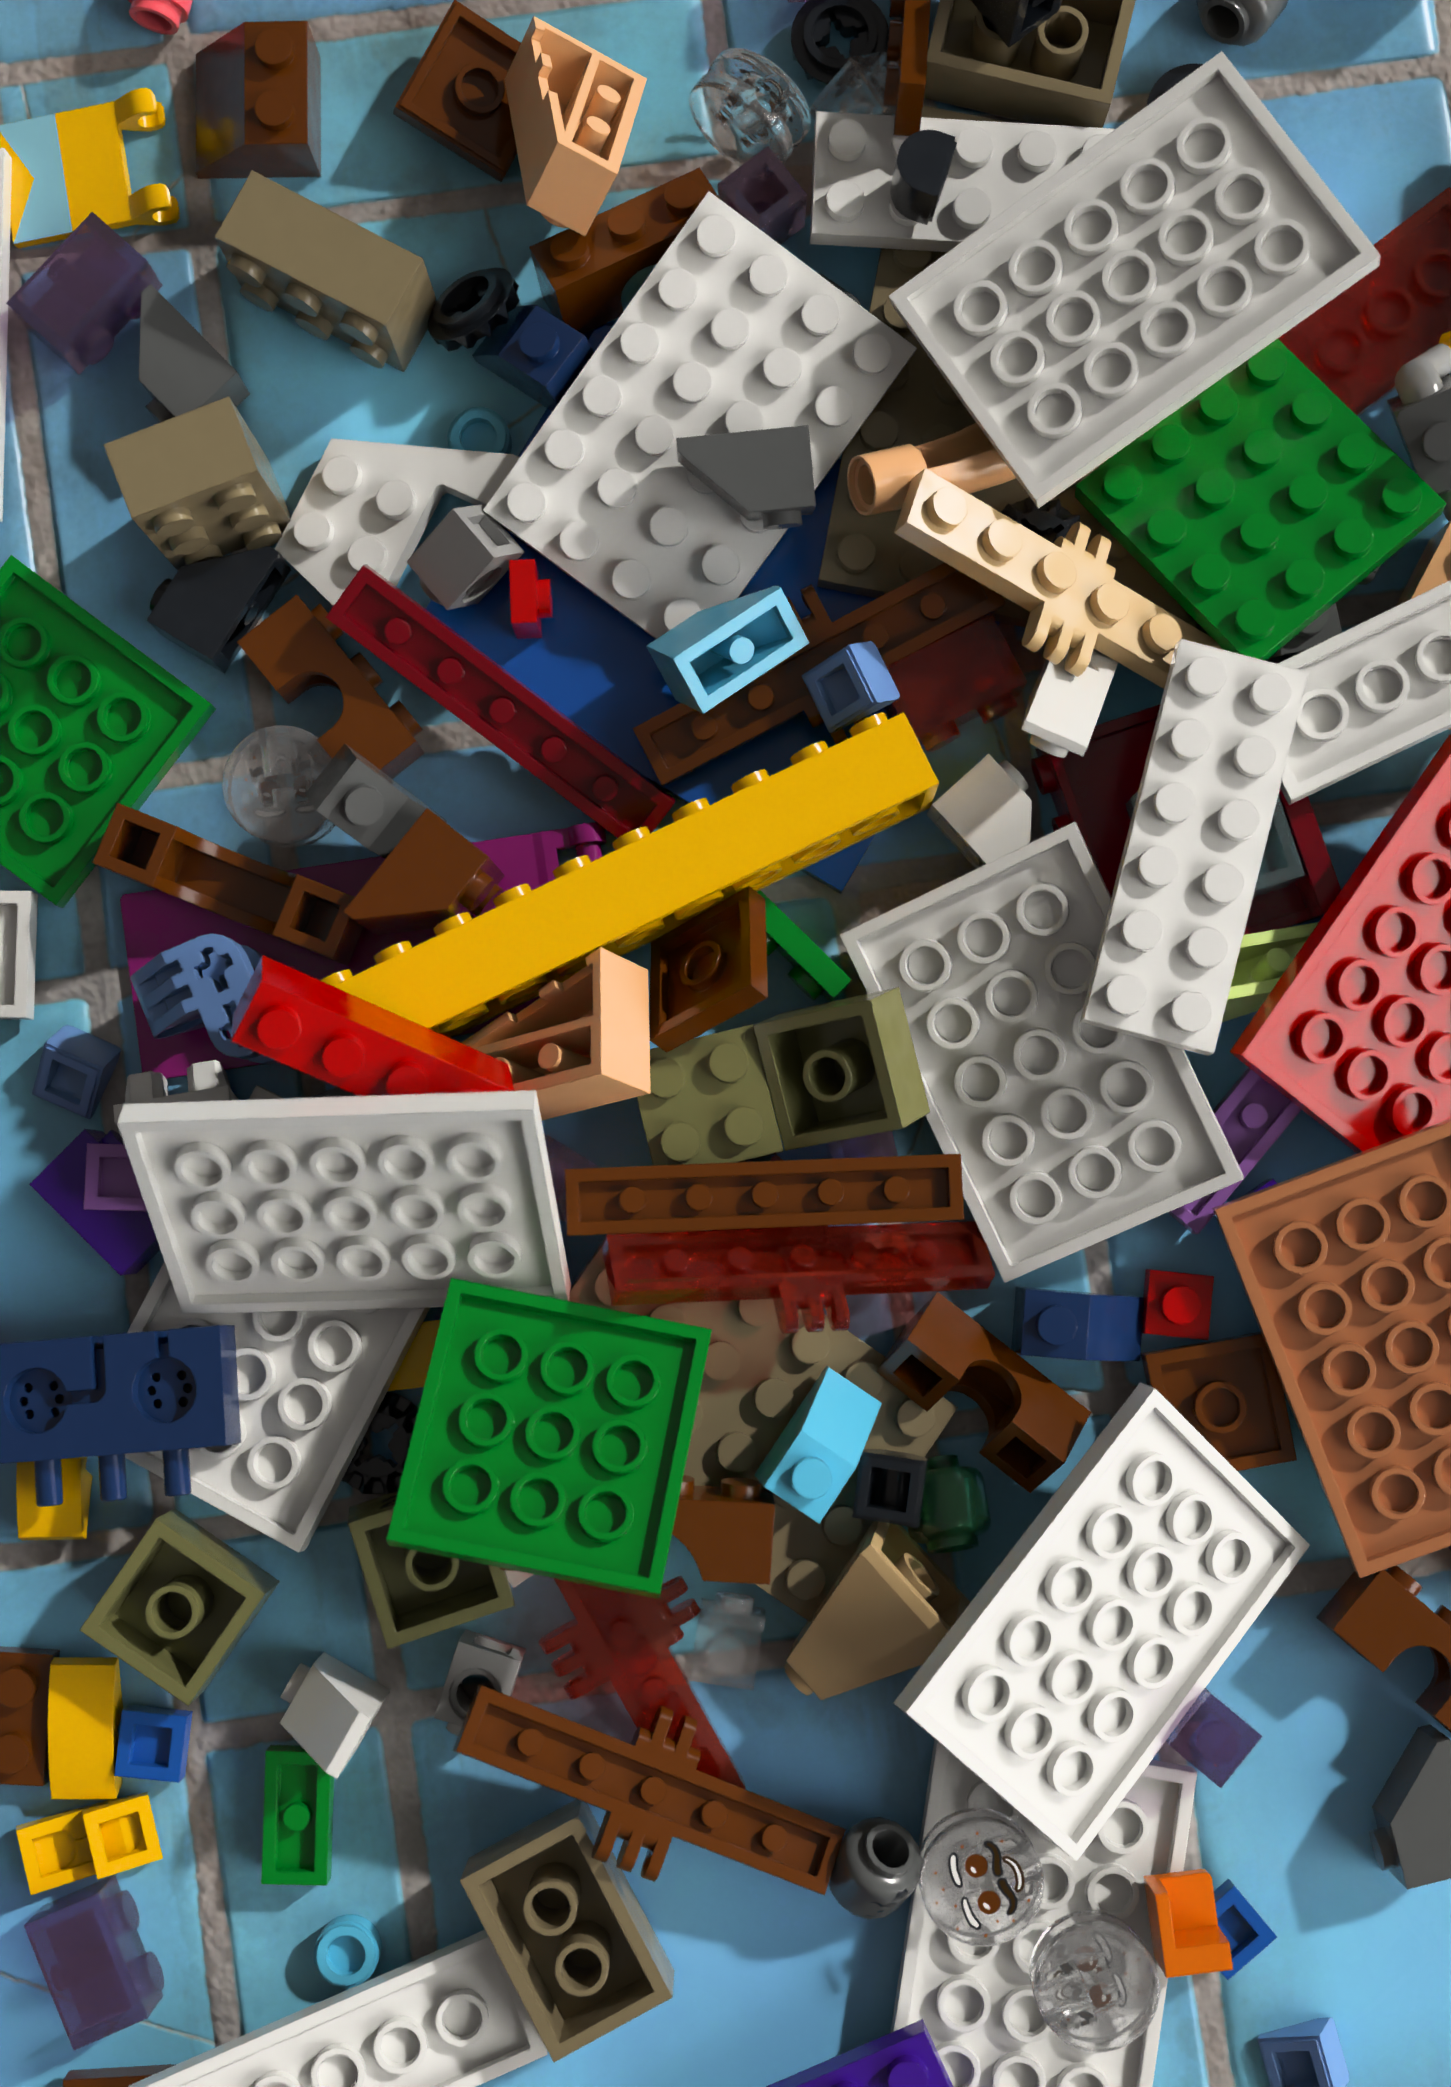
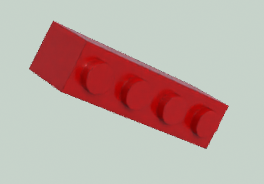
M262 955L233 1013L231 1042L357 1096L515 1091L507 1063Z

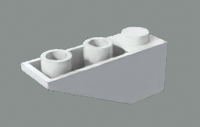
M1093 649L1088 667L1078 677L1064 669L1068 652L1059 664L1055 665L1048 660L1045 661L1029 696L1021 730L1032 734L1029 742L1033 746L1061 758H1065L1068 751L1084 756L1118 662Z

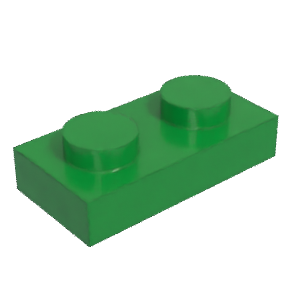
M759 890L757 893L765 898L767 956H770L777 950L794 967L787 974L788 977L810 999L815 1001L822 994L829 1002L834 1001L849 986L852 979Z
M270 1745L265 1751L261 1884L327 1886L331 1879L334 1777L326 1773L301 1745Z

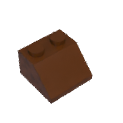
M308 21L243 22L196 53V175L198 179L248 178L252 170L266 178L321 177V58Z
M426 808L343 912L376 935L433 929L444 920L461 913L469 912L471 917L473 915L477 917L490 911L495 905L493 899L503 893V889L498 884L505 875L490 857Z

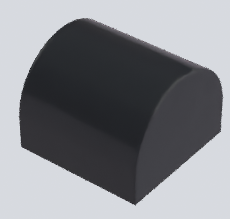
M922 130L910 135L902 143L897 155L890 186V195L895 208L904 217L925 225L928 224V221L932 222L957 145L955 136L936 130Z
M864 1449L859 1460L852 1517L918 1528L920 1526L928 1459L898 1451Z

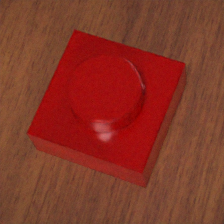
M535 559L509 560L511 625L516 638H542L541 618H552L551 580L540 579Z
M1146 1269L1143 1292L1142 1333L1208 1340L1214 1276Z

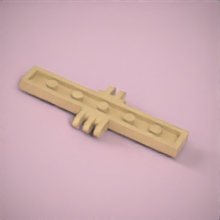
M926 468L911 479L894 533L1030 611L1021 642L1022 646L1032 652H1037L1047 638L1043 658L1056 665L1063 660L1068 652L1064 669L1074 676L1078 677L1083 674L1090 663L1093 649L1164 689L1175 645L1180 639L1224 650L1209 635L1114 580L1116 569L1106 563L1111 548V540L1101 534H1097L1087 546L1091 530L1079 521L1071 526L1065 538L1060 536L1054 543H1051Z

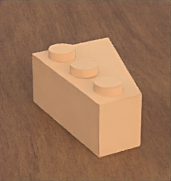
M533 16L504 79L526 205L540 212L551 224L561 228H570L586 236L618 174L647 78Z
M600 947L585 957L586 967L562 983L553 979L538 990L540 995L538 1000L517 1014L505 1012L467 1038L462 1044L507 1063L515 1091L536 1090L541 1120L650 1094L648 969Z

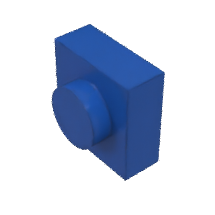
M128 1704L122 1709L114 1776L179 1783L186 1773L193 1711Z
M1228 1878L1214 1891L1218 1926L1230 1942L1233 1970L1220 1971L1227 1980L1277 1938L1268 1924Z

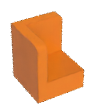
M1196 1869L1143 1876L1153 1954L1165 1977L1170 1978L1233 1970L1230 1942L1218 1926L1213 1883L1209 1872L1206 1869Z

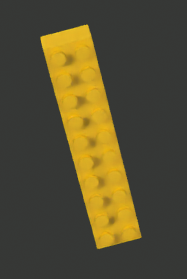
M884 712L878 713L851 727L849 732L852 737L830 748H828L825 741L809 745L791 756L792 766L772 776L768 775L766 769L753 772L732 784L731 789L734 794L711 805L707 798L690 802L672 813L673 823L653 833H650L647 826L632 830L613 841L612 845L615 851L592 862L588 855L569 860L553 870L552 873L555 880L534 890H531L529 884L513 887L495 897L493 902L496 908L473 919L469 912L450 917L433 928L436 937L415 947H412L410 941L394 944L374 956L377 965L354 976L350 969L342 970L320 981L452 1038L539 996L538 990L553 979L560 983L564 982L586 967L585 957L600 947L621 957L656 940L747 886L758 891L929 809L933 803L939 782L905 713L903 712L890 719H887Z

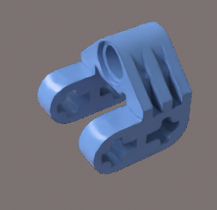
M211 933L196 937L163 951L130 977L153 1037L155 1039H162L206 1027L210 1040L216 1049L227 1056L248 1059L249 1061L266 1065L279 1063L276 1060L231 1042V1039H228L227 1031L229 1030L232 1037L233 1013L254 973L253 968L256 969L263 954L251 947L240 945L224 935Z

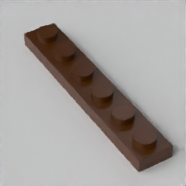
M961 1154L565 1169L567 1236L964 1220Z

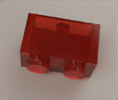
M990 614L887 666L900 697L884 707L889 718L904 712L920 745H923L927 753L942 748L960 737L959 726L979 716L983 723L987 724L1014 710L1018 706L1014 698L1021 694L1027 680L995 619Z

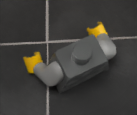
M1451 331L1441 335L1439 344L1412 359L1399 369L1395 377V387L1398 396L1387 400L1413 471L1447 503L1443 513L1448 521L1451 520V376L1449 375L1451 373Z

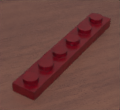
M367 564L361 567L325 617L615 837L619 838L632 830L647 826L650 833H652L674 805L675 799Z

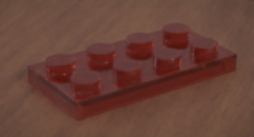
M1450 187L1373 245L1380 254L1379 267L1278 338L1358 417L1396 388L1395 377L1404 364L1439 344L1441 335L1451 331Z

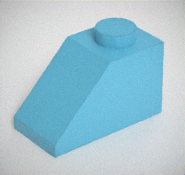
M773 586L698 611L646 647L675 700L704 714L809 644V641L782 588Z
M826 1366L754 1476L769 1491L820 1524L856 1469L882 1403Z

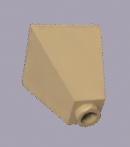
M874 1521L810 1622L807 1620L795 1639L787 1657V1663L784 1665L785 1672L800 1692L808 1696L814 1692L821 1700L923 1665L970 1604V1601L901 1525Z

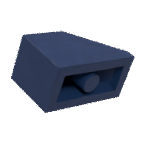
M538 305L516 306L515 309L508 313L509 320L507 324L497 326L492 331L491 338L486 336L472 356L476 362L553 412L592 357L594 351L585 335Z
M1016 1287L1011 1349L1025 1356L1086 1361H1140L1144 1297Z

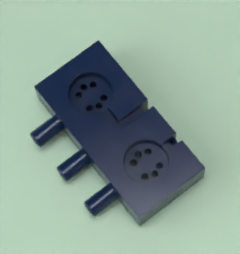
M216 1325L169 1329L165 1331H145L0 1344V1464L34 1461L36 1505L38 1507L56 1506L63 1503L61 1459L98 1456L100 1500L102 1502L125 1500L127 1498L125 1454L162 1451L164 1494L171 1497L189 1495L191 1493L190 1448L226 1446L241 1443L235 1325Z

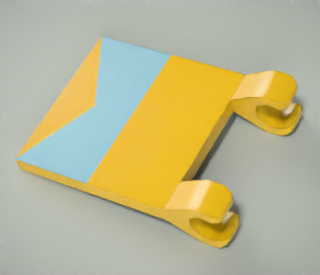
M139 88L126 93L112 102L0 125V148H5L12 158L11 232L13 244L18 249L133 225L165 226L177 223L180 219L179 203L174 196L170 195L166 185L161 183L151 184L133 194L131 192L122 130L145 132L156 131L164 127L166 121L164 107L160 102L156 101L152 90Z

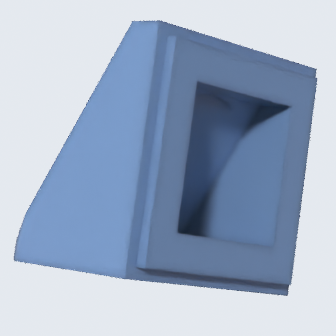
M871 641L847 645L802 675L829 733L836 732L888 706L900 697L899 691L876 645Z
M63 1026L44 1044L32 1094L90 1119L94 1115L118 1063L121 1048L73 1026Z
M1332 2017L1309 2020L1260 2034L1257 2038L1271 2087L1347 2086L1349 2072Z

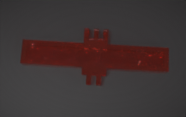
M975 1221L606 1235L602 1247L612 1306L773 1299L782 1334L798 1332V1310H801L807 1332H822L825 1325L824 1308H826L832 1331L848 1330L850 1312L845 1295L988 1289L995 1277L987 1245Z
M677 1576L663 1583L659 1599L554 1578L575 1618L543 1636L538 1643L546 1655L570 1644L572 1650L559 1656L551 1663L557 1677L565 1676L581 1666L585 1671L564 1685L563 1688L569 1699L579 1698L610 1680L637 1728L640 1726L649 1730L660 1705L673 1710V1718L666 1736L670 1739L674 1738L678 1724L684 1715L697 1719V1728L691 1743V1747L701 1752L696 1770L746 1789L742 1775L670 1647L684 1636L680 1626L701 1612L694 1598L688 1599L671 1609L669 1608L667 1603L678 1598L688 1590L683 1577Z

